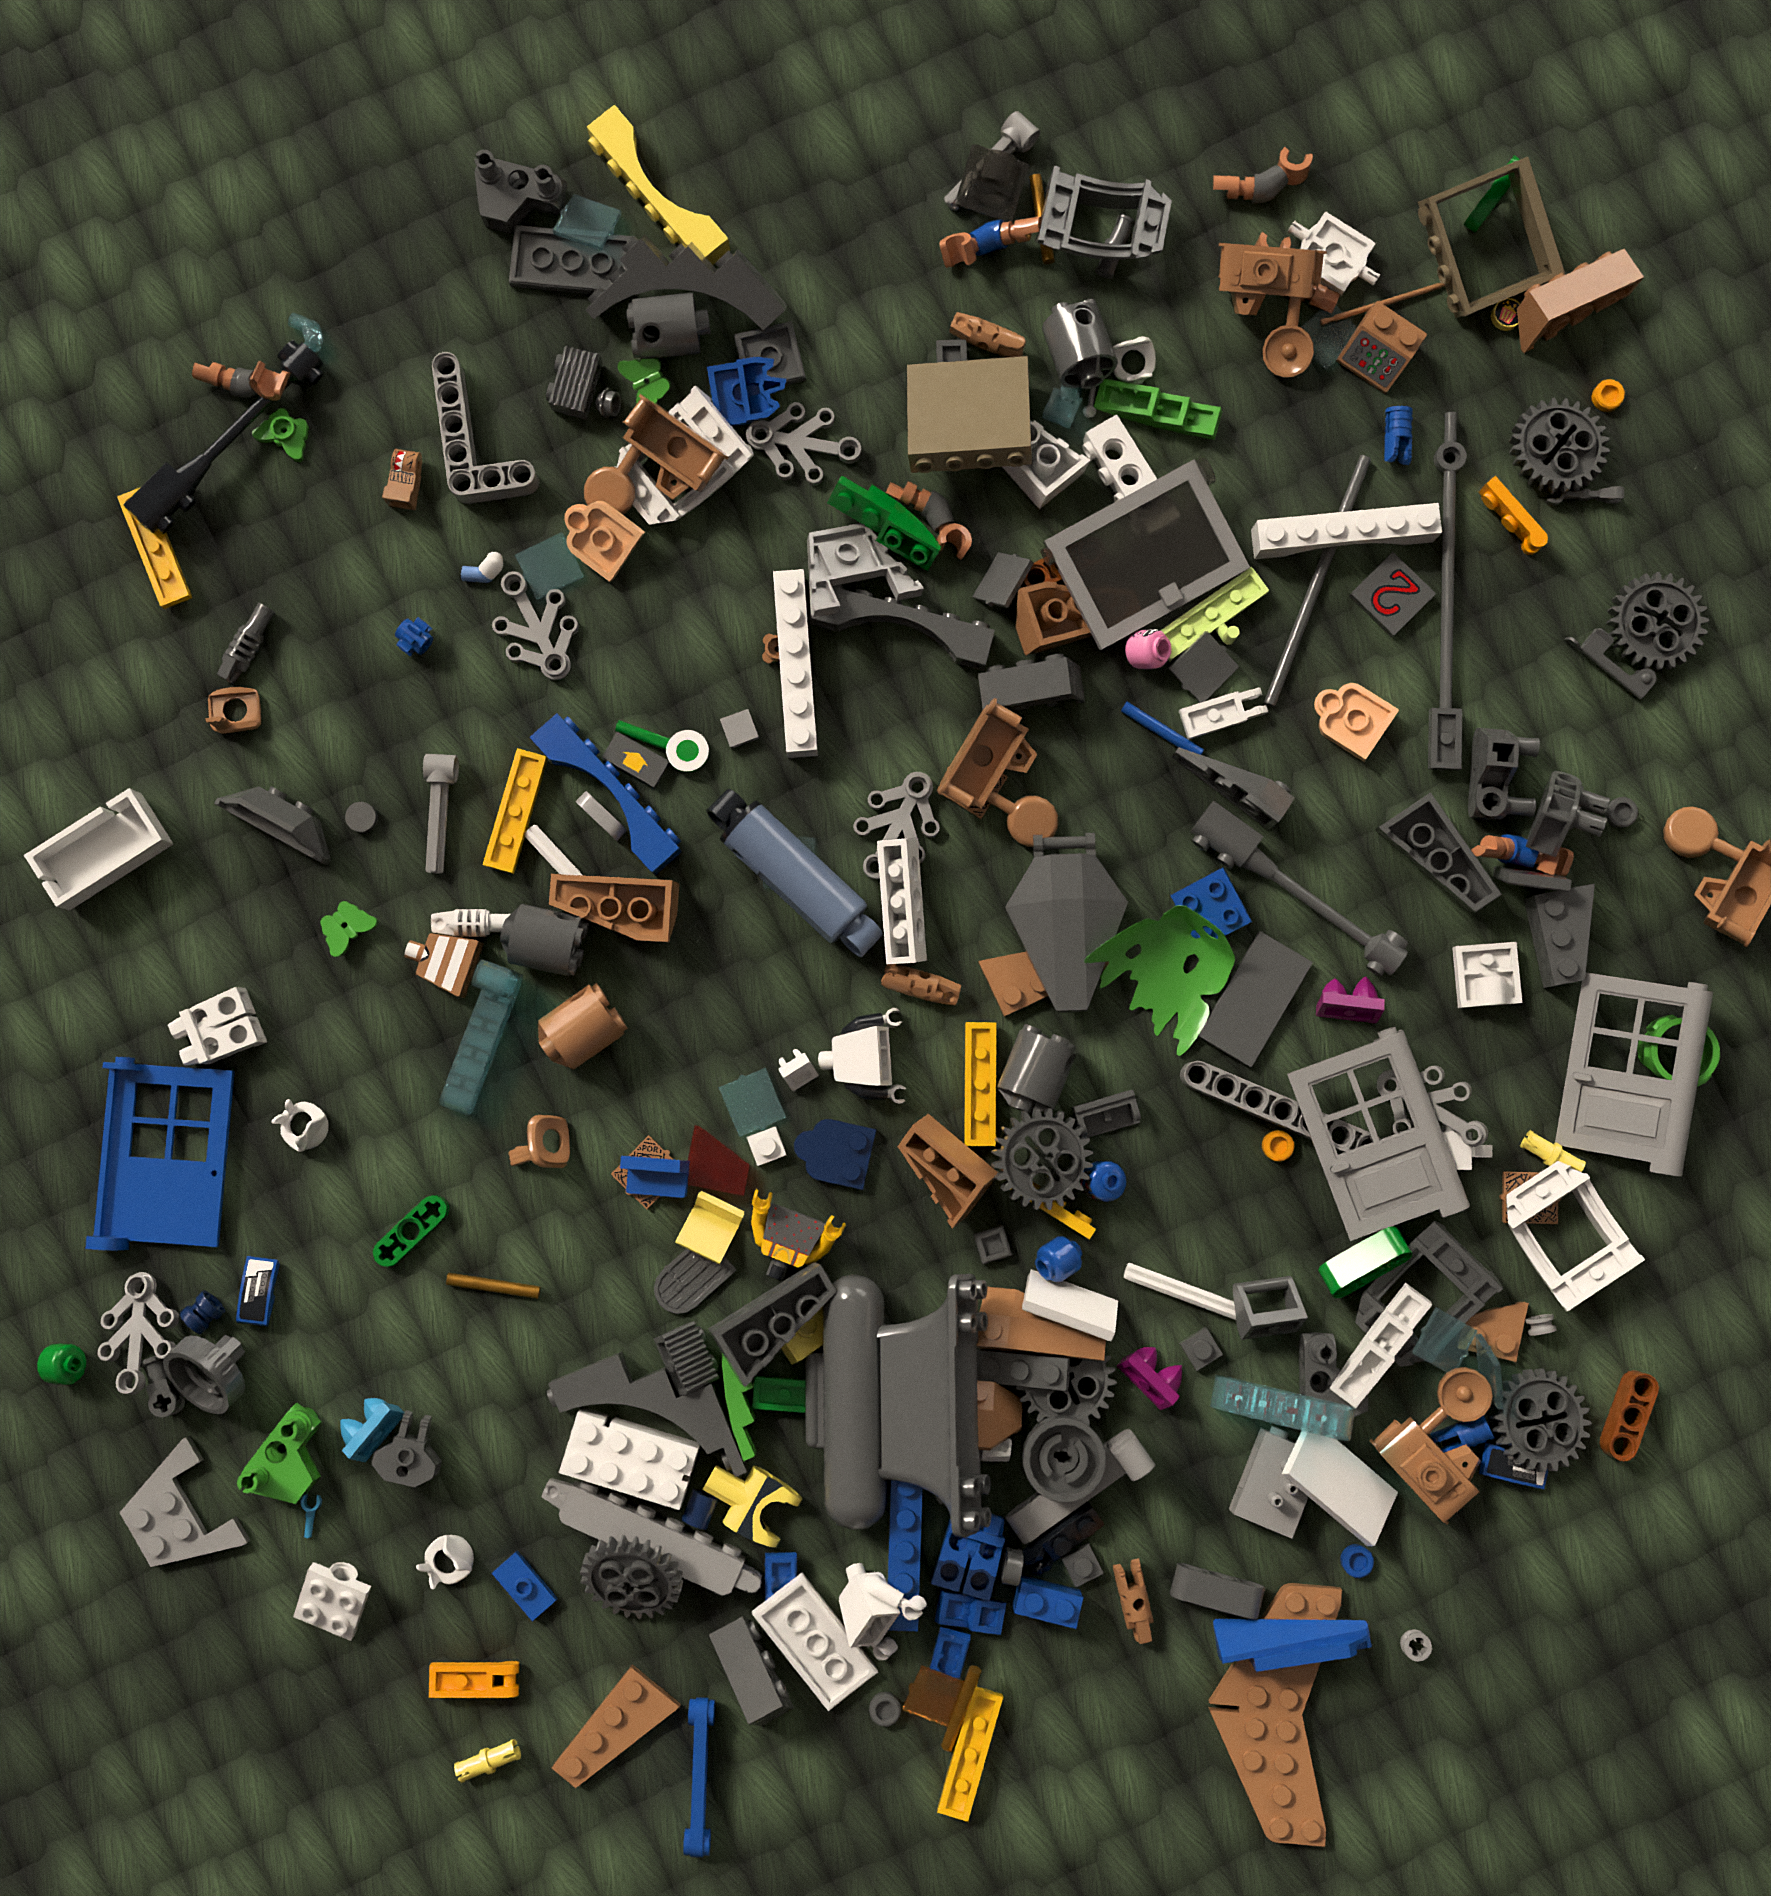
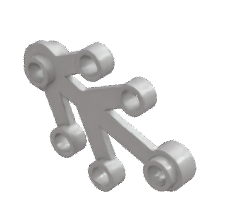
M798 402L791 403L785 412L770 422L758 420L748 426L746 430L748 444L756 450H764L775 465L776 474L781 480L791 479L794 475V467L790 461L784 460L776 445L788 447L804 470L807 483L812 486L822 483L823 471L813 463L805 450L839 456L842 462L847 464L855 463L861 456V444L854 437H845L839 443L808 437L820 428H830L834 424V413L829 408L820 409L815 417L791 433L778 431L790 422L800 423L804 420L805 408ZM793 409H800L802 413L800 416L794 417L791 415V411ZM823 414H828L831 416V419L828 422H822L820 417ZM764 432L767 436L764 440H758L756 434ZM847 448H852L855 454L849 457L844 454V451ZM782 466H788L791 469L788 474H781L779 470ZM813 471L820 474V477L816 480L809 478V474Z
M508 572L502 578V589L506 595L515 598L529 628L512 623L503 616L493 620L492 628L499 636L511 635L537 643L543 654L524 650L520 644L511 643L506 648V656L514 663L524 661L540 666L542 673L551 680L565 678L571 669V662L566 652L572 635L576 634L579 630V623L576 618L567 615L560 620L561 632L555 648L549 640L558 609L565 605L566 599L564 594L558 589H552L547 593V605L540 622L525 593L527 590L525 578L518 572ZM514 582H519L521 585L517 591L510 590V586ZM553 595H560L561 600L559 603L553 604L551 603V597ZM573 621L575 623L574 628L571 630L564 629L565 623ZM500 622L507 623V628L504 631L497 630V625ZM519 648L521 650L520 655L515 658L511 657L512 649ZM554 661H560L561 667L558 670H552L551 664Z
M913 772L904 779L901 786L882 792L878 790L872 791L868 795V805L874 810L882 809L886 802L901 798L905 799L899 809L870 818L860 817L856 819L853 825L854 832L858 836L863 837L867 836L871 830L890 825L883 840L897 839L901 831H903L905 839L917 838L910 815L915 804H917L923 820L921 826L923 835L928 838L935 837L939 833L940 826L933 817L928 801L933 790V783L930 777L923 772ZM916 782L921 783L924 787L919 793L912 790V785ZM874 795L882 797L883 801L880 805L872 804L871 798ZM859 822H866L869 827L867 831L860 832L857 829V824ZM933 823L936 826V831L934 833H927L925 825ZM918 841V849L922 853L921 859H919V862L922 863L925 859L926 853L924 848L920 846ZM877 850L875 854L869 855L863 863L865 875L875 880L880 879L879 872H871L869 866L873 862L878 863Z
M1437 1065L1430 1066L1425 1071L1420 1072L1423 1083L1427 1082L1431 1085L1441 1083L1445 1077L1444 1070ZM1393 1069L1384 1071L1378 1077L1377 1090L1381 1096L1393 1092L1387 1087V1082L1390 1079L1394 1080L1397 1084L1394 1091L1400 1089ZM1432 1069L1437 1070L1439 1073L1437 1081L1429 1077V1072ZM1458 1082L1450 1088L1429 1092L1428 1096L1437 1119L1460 1133L1466 1145L1477 1147L1486 1142L1489 1133L1485 1124L1480 1121L1467 1123L1437 1105V1103L1454 1099L1464 1101L1470 1098L1472 1088L1468 1083ZM1458 1086L1466 1088L1467 1093L1465 1097L1458 1096L1456 1092ZM1403 1095L1390 1100L1395 1118L1393 1124V1132L1395 1134L1401 1132L1398 1128L1400 1122L1406 1123L1408 1129L1414 1127L1412 1121L1407 1119ZM1470 1129H1475L1478 1132L1477 1140L1469 1138L1468 1131Z
M138 1272L130 1276L125 1283L126 1295L101 1317L103 1328L118 1330L108 1342H104L99 1346L98 1357L101 1360L109 1362L117 1360L120 1355V1347L130 1338L127 1368L122 1370L116 1378L117 1390L128 1395L138 1394L146 1384L144 1374L140 1371L143 1338L145 1337L154 1348V1354L160 1359H164L176 1346L174 1342L165 1340L145 1317L146 1305L157 1315V1322L162 1327L173 1328L180 1319L179 1313L176 1310L167 1308L155 1294L157 1288L156 1280L151 1274L146 1272ZM144 1284V1289L140 1292V1288ZM133 1306L132 1317L122 1326L123 1315ZM170 1313L171 1319L166 1323V1316ZM114 1315V1323L110 1326V1318ZM165 1345H167V1346H168V1351H167V1353L164 1355V1354H163V1348H164ZM111 1347V1354L107 1357V1349ZM135 1378V1379H136V1380H135V1384H134V1386L132 1387V1384H131V1383H132V1380Z

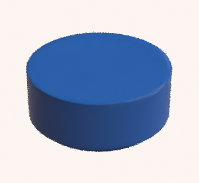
M1359 1544L1347 1546L1340 1557L1342 1568L1355 1578L1367 1576L1374 1566L1371 1552Z

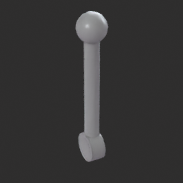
M1096 387L1090 388L1088 405L1083 409V414L1087 418L1093 417L1096 414V409L1093 406Z

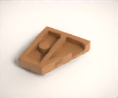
M1519 1301L1512 1305L1494 1307L1474 1314L1455 1333L1452 1346L1481 1354L1484 1351L1486 1355L1492 1351L1490 1355L1493 1354V1357L1516 1362L1529 1303Z

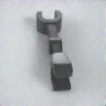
M1549 486L1546 489L1547 492H1550ZM1613 486L1599 489V491L1581 489L1577 492L1568 491L1566 494H1563L1560 487H1558L1555 492L1558 493L1559 498L1547 499L1546 504L1548 506H1557L1563 499H1578L1579 501L1597 499L1600 502L1616 504L1624 498L1625 492L1624 487Z

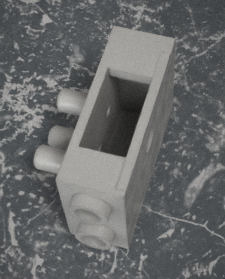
M1271 1426L1270 1431L1260 1428L1229 1510L1234 1515L1293 1538L1308 1500V1496L1282 1475L1296 1442L1287 1438L1288 1432Z

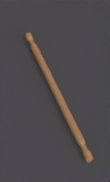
M1436 283L1379 302L1386 306L1441 289L1445 284ZM1375 303L1334 315L1331 318L1321 319L1320 324L1325 325L1331 321H1338L1367 312Z

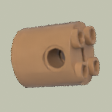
M597 983L593 986L589 984L538 1020L539 1044L552 1062L574 1070L625 1034L624 1031L628 1029L615 1007L610 1010L607 1008L610 1003Z

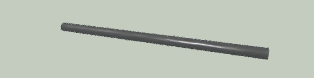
M1360 455L1338 512L1352 510L1371 462V458L1368 456ZM1337 546L1326 547L1322 551L1263 702L1267 706L1275 707Z

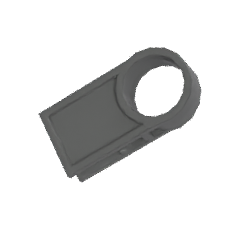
M1005 1543L1000 1569L1003 1584L1019 1586L1024 1560L1021 1546H1017V1549H1012Z

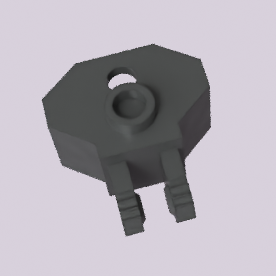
M406 1410L402 1417L399 1434L394 1436L393 1442L374 1452L371 1465L384 1481L416 1487L439 1474L442 1460L430 1446L431 1439L428 1438L432 1416L424 1415L420 1423L419 1434L415 1436L409 1434L413 1422V1412ZM403 1466L407 1467L408 1472L403 1469Z

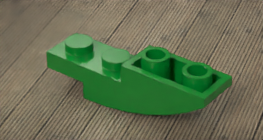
M844 476L840 477L827 504L877 532L879 535L875 541L928 571L941 549L940 544L930 531L909 510L876 486L871 485L870 489L866 490Z

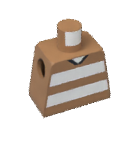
M430 933L425 945L410 940L404 957L419 962L416 975L453 995L465 998L484 943L473 939Z

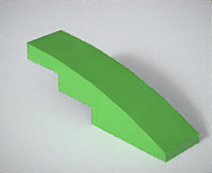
M1104 379L1100 384L1094 404L1095 409L1112 415L1117 414L1118 417L1213 440H1215L1222 415L1221 407L1194 403L1190 397L1161 393L1157 387Z
M722 1354L725 1399L732 1430L743 1461L754 1457L757 1453L746 1425L753 1423L756 1419L745 1391L754 1387V1380L744 1387Z

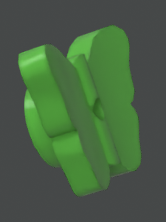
M657 358L635 359L618 363L619 372L626 379L634 382L632 386L634 390H638L636 404L641 399L638 397L640 394L658 403L659 399L663 398L671 388V382L663 377L660 372L661 362Z
M280 408L269 416V420L263 421L259 427L254 429L252 435L256 441L262 443L275 442L277 446H283L286 454L292 460L301 462L304 459L303 452L306 447L305 440L308 439L309 426L304 419L297 418L294 420V418L290 417L287 410Z
M347 901L341 902L337 908L338 912H335L333 916L326 915L320 921L322 932L327 936L326 942L330 948L331 956L341 957L345 954L351 939L357 938L358 933L369 932L376 928L378 919L370 916L364 910H360L358 906Z

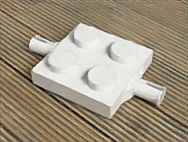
M1326 211L1319 222L1310 230L1296 221L1290 226L1288 233L1302 240L1300 249L1327 251V254H1324L1321 284L1339 293L1340 296L1343 295L1349 284L1357 279L1358 276L1372 286L1379 278L1380 274L1365 266L1367 257L1376 243Z

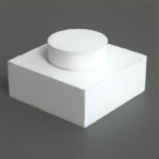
M776 1126L747 1137L757 1166L787 1155Z

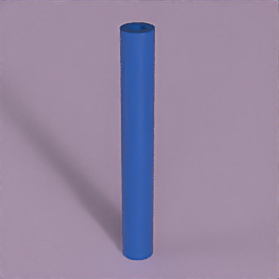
M1126 702L1120 711L1178 748L1180 747L1200 755L1204 750L1129 702Z

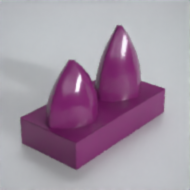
M1366 976L1358 982L1353 995H1348L1341 982L1334 978L1326 984L1316 1005V1016L1368 1023H1377L1384 1012V999L1378 998L1374 985Z
M1144 1347L1125 1356L1118 1363L1117 1367L1160 1410L1172 1406L1180 1396L1177 1394V1391L1182 1381L1181 1365L1169 1366L1156 1373L1154 1371L1157 1363L1155 1347Z

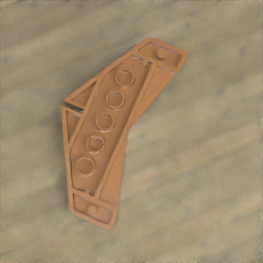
M1287 1583L1279 1589L1261 1619L1336 1620L1341 1607L1342 1589L1334 1586ZM1250 1659L1232 1662L1208 1700L1210 1704L1237 1706V1709L1208 1707L1267 1838L1276 1843L1325 1847L1326 1828L1302 1717L1321 1662L1256 1672L1251 1665Z

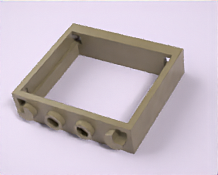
M1529 157L1517 160L1418 202V216L1422 225L1426 226L1429 235L1428 247L1430 252L1436 257L1439 266L1437 268L1438 278L1442 284H1445L1448 293L1447 305L1450 311L1454 313L1455 318L1469 315L1528 290L1536 284L1548 282L1560 273L1565 274ZM1508 175L1539 273L1472 302H1468L1437 204Z

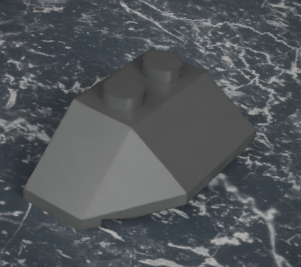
M258 786L216 799L214 804L311 858L327 866L330 864L331 859L321 822L311 815L314 809L299 801L296 802L295 806L286 802L285 799L288 795L272 786L269 791Z

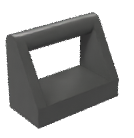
M1291 1276L1233 1284L1236 1322L1241 1340L1297 1332L1308 1319ZM1284 1290L1286 1309L1253 1314L1246 1296L1247 1294Z

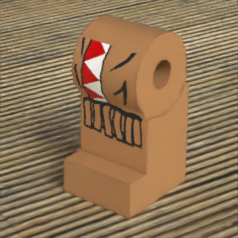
M401 449L394 450L387 486H384L382 496L388 506L416 510L422 469V455L420 452Z

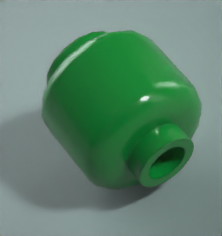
M51 1344L44 1348L37 1361L39 1376L45 1382L53 1385L73 1384L80 1380L86 1369L84 1351L79 1346L73 1344Z

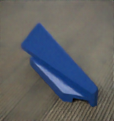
M1213 1620L1217 1654L1221 1662L1224 1664L1250 1659L1251 1665L1256 1672L1351 1658L1357 1655V1649L1371 1647L1369 1628L1365 1620Z

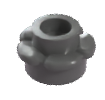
M606 388V390L597 395L596 409L600 411L604 418L617 416L621 408V396L618 392H613L611 388Z

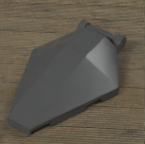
M1085 833V836L1043 838V835H1033L1034 859L1005 906V911L1015 931H1017L1027 956L1044 990L1047 992L1056 1013L1086 1012L1105 962L1084 963V959L1116 935L1128 901L1096 857L1095 833ZM1085 848L1086 853L1043 856V850Z

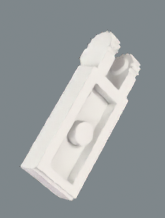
M1261 688L1241 693L1237 691L1180 709L1179 714L1188 740L1246 722L1248 719L1266 714L1268 712L1266 705H1260L1244 711L1242 702L1256 699L1262 695Z

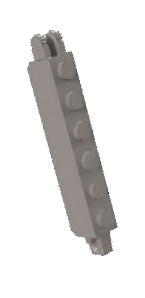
M550 1478L545 1486L541 1497L560 1509L559 1517L565 1525L596 1539L603 1540L607 1544L610 1536H613L618 1542L621 1540L622 1535H625L628 1541L631 1542L637 1536L641 1544L651 1540L650 1547L655 1548L661 1545L662 1555L671 1553L670 1562H679L677 1570L683 1571L682 1578L722 1596L731 1593L734 1586L744 1591L747 1590L748 1593H756L761 1588L762 1575L760 1572L744 1564L746 1557L741 1555L742 1551L731 1544L725 1543L724 1546L714 1543L712 1542L713 1537L705 1532L696 1530L694 1534L683 1529L685 1525L676 1519L667 1518V1520H663L655 1516L656 1511L644 1505H639L638 1508L626 1503L628 1499L623 1495L615 1492H610V1495L599 1491L598 1485L582 1480L579 1482L576 1480L571 1484Z

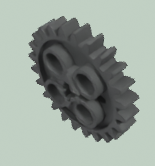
M1552 398L1548 406L1541 400L1536 408L1531 405L1526 414L1522 413L1517 420L1518 423L1512 429L1514 434L1509 439V443L1515 446L1511 448L1509 455L1518 456L1512 465H1522L1523 468L1518 475L1529 474L1530 478L1527 484L1530 485L1534 481H1538L1539 491L1545 485H1548L1551 494H1554L1558 487H1560L1563 494H1566L1570 487L1577 492L1582 487V484L1587 487L1593 478L1596 479L1601 473L1600 469L1607 463L1605 457L1610 452V449L1603 446L1610 439L1609 437L1601 436L1606 426L1597 427L1596 422L1600 417L1594 416L1590 418L1588 416L1591 410L1590 407L1580 411L1579 401L1571 407L1569 406L1568 398H1565L1560 405H1558L1555 398ZM1551 423L1557 424L1560 429L1554 428ZM1574 427L1575 432L1560 448L1549 464L1544 465L1543 461L1552 449L1558 444L1569 428ZM1575 441L1582 442L1585 447L1578 446ZM1533 444L1540 446L1543 451L1536 450ZM1557 462L1565 464L1567 469L1561 468Z
M1656 572L1651 578L1645 573L1640 577V580L1634 578L1629 581V586L1624 585L1619 589L1621 595H1616L1612 598V602L1617 606H1612L1607 612L1615 617L1608 620L1606 625L1615 627V630L1609 633L1611 637L1618 638L1613 648L1621 646L1624 648L1621 654L1622 658L1629 654L1632 655L1631 665L1641 660L1642 669L1649 668L1653 663L1655 671L1661 670L1664 665L1667 670L1675 667V663L1678 665L1687 661L1686 657L1691 658L1696 654L1694 648H1699L1704 644L1698 637H1703L1708 633L1707 630L1700 627L1709 621L1708 618L1700 616V613L1705 611L1707 606L1697 605L1702 596L1692 597L1693 585L1686 589L1682 587L1684 578L1674 583L1672 573L1666 575L1663 580L1660 572ZM1647 595L1655 599L1656 607L1648 604ZM1674 610L1681 613L1682 622H1679L1674 618ZM1632 621L1640 624L1642 627L1641 633L1633 629ZM1659 636L1667 639L1668 648L1663 647L1659 643Z
M1033 1108L1032 1117L1027 1112L1022 1111V1121L1019 1122L1011 1117L1010 1121L1013 1127L1011 1129L1001 1127V1130L1006 1135L1005 1138H995V1141L1001 1145V1148L991 1151L994 1155L999 1156V1160L991 1163V1166L1000 1168L1001 1171L994 1177L997 1180L1005 1179L1001 1190L1008 1191L1013 1189L1009 1198L1016 1200L1021 1196L1020 1204L1024 1207L1029 1204L1030 1200H1032V1207L1035 1210L1039 1209L1041 1202H1043L1046 1209L1051 1210L1053 1200L1062 1207L1064 1206L1063 1196L1074 1200V1194L1071 1190L1076 1188L1083 1191L1084 1188L1079 1183L1080 1179H1090L1083 1172L1084 1168L1093 1167L1092 1163L1085 1161V1157L1092 1155L1093 1151L1083 1147L1090 1142V1139L1079 1137L1084 1130L1083 1127L1072 1128L1075 1122L1074 1118L1069 1117L1063 1122L1064 1112L1058 1111L1053 1118V1112L1050 1108L1045 1109L1043 1116L1038 1108ZM1048 1128L1052 1133L1051 1141L1042 1145L1039 1142V1134L1043 1129ZM1026 1136L1031 1138L1038 1151L1048 1154L1045 1160L1060 1178L1058 1181L1054 1180L1045 1165L1037 1163L1040 1158L1025 1141ZM1025 1148L1027 1159L1023 1163L1017 1164L1014 1160V1154L1017 1149ZM1067 1153L1070 1157V1164L1067 1168L1060 1170L1057 1160L1060 1155ZM1043 1172L1046 1176V1182L1043 1187L1035 1189L1033 1178L1036 1174Z
M1111 1355L1105 1356V1361L1081 1359L1078 1366L1070 1367V1373L1074 1375L1071 1385L1080 1400L1078 1405L1074 1404L1068 1390L1017 1386L1016 1390H1025L1026 1395L1020 1399V1402H1031L1027 1412L1029 1414L1037 1410L1039 1412L1038 1422L1045 1416L1050 1418L1051 1416L1067 1415L1083 1420L1089 1426L1088 1416L1090 1414L1099 1419L1100 1414L1097 1408H1109L1107 1403L1103 1401L1104 1397H1114V1394L1107 1390V1387L1116 1384L1117 1381L1108 1379V1374L1116 1371V1369L1106 1367L1105 1365L1112 1358ZM1088 1377L1095 1382V1391L1091 1395L1086 1396L1079 1392L1078 1382L1081 1378ZM1062 1391L1065 1393L1068 1399L1066 1407L1059 1410L1051 1406L1049 1400L1053 1392Z
M1541 1368L1535 1369L1534 1372L1532 1369L1523 1370L1522 1375L1520 1373L1512 1374L1513 1382H1502L1506 1391L1495 1392V1394L1501 1397L1499 1399L1502 1401L1491 1403V1406L1498 1410L1496 1415L1489 1416V1419L1498 1423V1426L1492 1428L1491 1432L1500 1433L1501 1435L1495 1442L1496 1445L1506 1444L1507 1447L1503 1455H1514L1513 1463H1524L1525 1470L1536 1468L1537 1472H1546L1547 1469L1549 1471H1558V1465L1560 1467H1568V1459L1578 1460L1579 1458L1575 1449H1586V1446L1580 1441L1581 1438L1590 1437V1434L1583 1430V1426L1591 1425V1421L1583 1419V1414L1590 1410L1589 1408L1580 1407V1403L1585 1397L1574 1396L1577 1386H1566V1376L1556 1379V1371H1547L1545 1374L1544 1369ZM1549 1394L1552 1396L1554 1401L1552 1408H1550L1547 1403V1397ZM1520 1401L1525 1405L1524 1415L1519 1411L1518 1405ZM1561 1412L1565 1414L1564 1418L1540 1422L1538 1425L1516 1427L1517 1422L1556 1415ZM1557 1426H1559L1562 1431V1436L1560 1440L1557 1438L1555 1434ZM1529 1432L1533 1435L1534 1439L1532 1446L1527 1442V1434Z
M622 1535L619 1542L613 1536H610L608 1544L603 1540H599L597 1547L592 1545L589 1553L585 1554L580 1575H582L581 1584L587 1585L585 1593H594L593 1602L602 1600L601 1608L605 1609L611 1606L613 1607V1614H617L621 1610L624 1611L626 1618L631 1613H635L637 1618L641 1619L643 1613L653 1618L655 1611L663 1615L666 1608H673L674 1602H678L684 1581L681 1580L683 1571L677 1570L679 1562H670L671 1553L661 1554V1545L652 1548L650 1547L651 1540L641 1544L637 1536L631 1542L628 1541L625 1535Z

